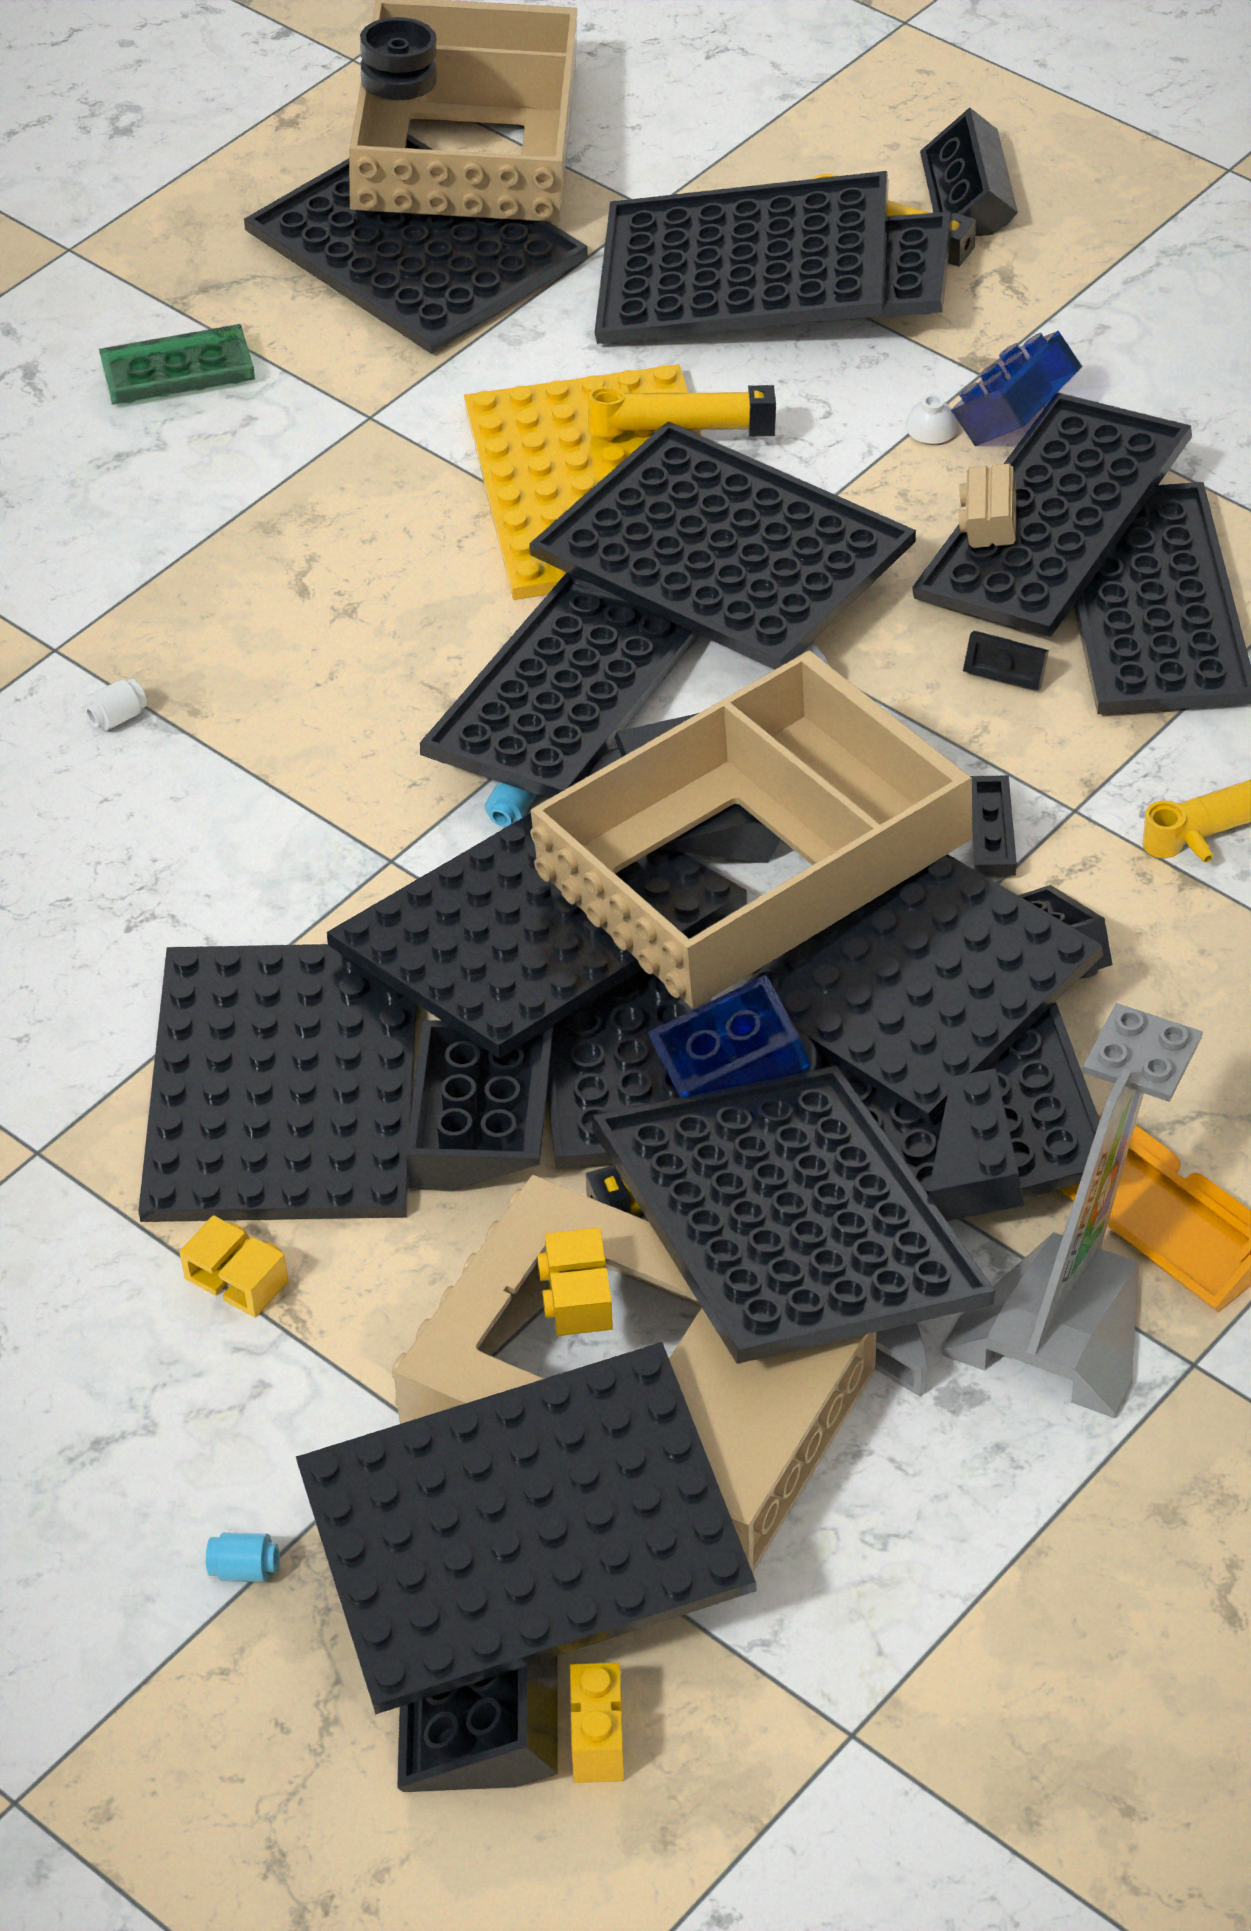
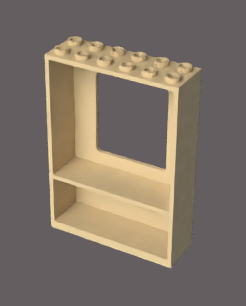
M375 0L372 22L384 18L405 17L419 20L429 25L435 31L437 40L435 57L436 84L432 91L422 97L410 100L379 98L367 92L360 85L349 147L350 210L560 222L576 67L578 8L456 0ZM411 119H432L524 125L521 155L408 149L406 148L409 123Z
M809 650L532 808L533 828L530 833L535 843L537 858L534 861V865L539 876L544 881L552 882L570 904L575 903L586 913L594 926H601L612 936L615 944L621 950L629 951L638 960L645 972L648 974L653 973L665 984L673 997H680L694 1009L972 840V777ZM739 804L812 866L689 939L615 873L729 806Z
M532 1174L523 1189H517L513 1193L508 1204V1210L501 1220H496L491 1224L485 1243L478 1253H472L468 1257L463 1267L462 1275L456 1284L446 1288L441 1297L439 1308L433 1317L422 1322L416 1335V1341L409 1351L401 1353L396 1359L392 1369V1378L395 1381V1404L398 1406L400 1424L543 1379L482 1353L477 1349L512 1300L510 1293H517L537 1264V1253H544L546 1251L545 1233L600 1227L606 1262L604 1267L698 1306L701 1305L648 1221ZM701 1308L669 1358L752 1573L873 1375L876 1362L877 1332L737 1364L703 1308Z

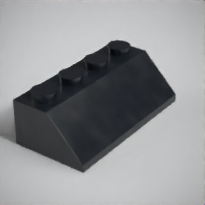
M969 107L921 149L920 154L933 213L951 211V215L954 212L976 219L975 236L993 235L1002 226L1009 224L1014 216L1018 214L998 129Z

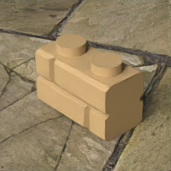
M1010 464L992 465L991 468L987 466L969 467L967 470V482L959 484L961 507H966V509L959 510L960 533H967L969 545L972 548L988 547L991 543H994L995 546L1013 544L1016 541V484L1013 466Z

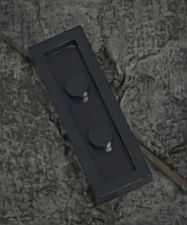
M1009 775L970 776L972 777V853L974 870L984 876H1016L1017 861Z

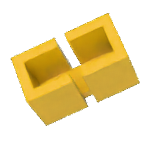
M214 1215L179 1251L184 1279L215 1296L228 1283L231 1284L223 1293V1300L254 1318L260 1314L289 1282L285 1254L276 1245L270 1242L264 1243L253 1236L249 1239L247 1232L241 1226L233 1222L227 1223Z
M601 1228L545 1233L546 1252L537 1253L540 1281L549 1280L550 1290H542L545 1319H555L557 1336L613 1330L612 1300L607 1268H604L606 1262Z
M620 1662L570 1664L571 1743L574 1783L624 1781Z

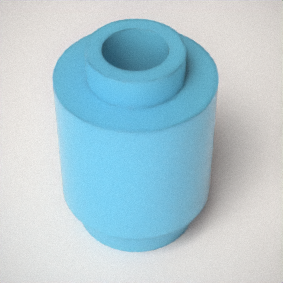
M498 781L485 802V810L495 824L507 827L525 817L537 794Z
M223 1532L220 1537H210L206 1549L207 1573L209 1576H218L220 1581L267 1582L270 1574L278 1571L280 1561L279 1546L277 1543H272L268 1533Z

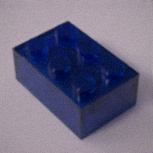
M1059 330L1046 336L1040 332L1029 338L1023 346H1019L1018 343L1010 345L999 354L1001 360L998 363L988 366L979 374L981 378L979 382L971 384L959 394L961 400L951 409V412L975 446L1024 427L1083 367Z
M767 975L648 1032L679 1098L793 1075L811 1067L801 1039Z

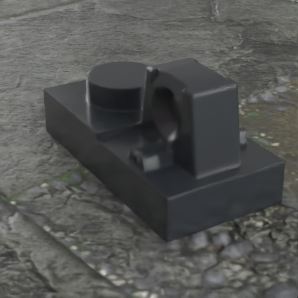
M974 630L970 633L963 671L1038 691L1042 686L1049 650Z

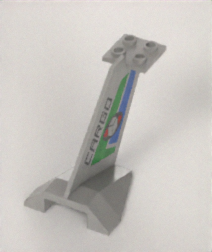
M1118 1003L1115 1004L1082 1067V1073L1115 1084L1106 1100L1064 1235L1053 1232L993 1286L996 1290L993 1305L962 1313L942 1349L943 1356L985 1371L993 1353L997 1352L1073 1380L1071 1403L1112 1418L1116 1417L1132 1384L1138 1262L1103 1250L1101 1246L1143 1095L1147 1094L1168 1102L1171 1101L1202 1039L1203 1031Z

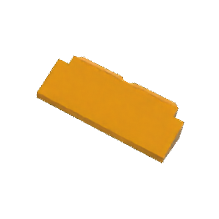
M1135 1125L1107 1228L1218 1313L1251 1286V1210L1201 1173H1192L1183 1178L1178 1174L1181 1168L1178 1156ZM1079 1184L1058 1190L1074 1202Z

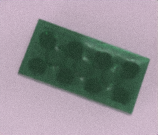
M241 324L99 349L100 360L112 405L131 403L136 400L159 396L164 397L192 390H203L225 384H237L242 381L255 379L254 367Z

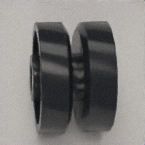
M405 17L384 18L365 26L360 33V52L362 58L360 62L361 85L367 92L379 98L390 100H410L422 97L432 91L436 84L435 57L437 40L435 31L429 25L419 20Z

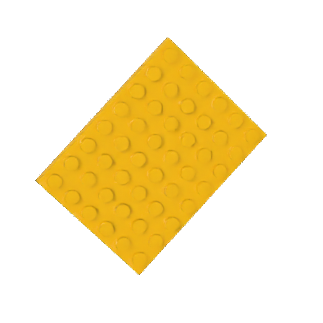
M680 364L464 394L468 422L513 600L547 595L566 574L565 571L531 556L529 543L657 431L625 430L621 435L615 437L593 435L588 429L589 392L598 387L609 386L619 388L620 385L627 384L632 393H688ZM689 430L701 435L700 430Z

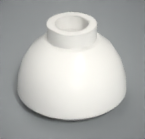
M928 394L911 410L907 418L906 429L908 434L919 442L939 444L950 440L956 435L958 421L954 410L944 402L942 396Z

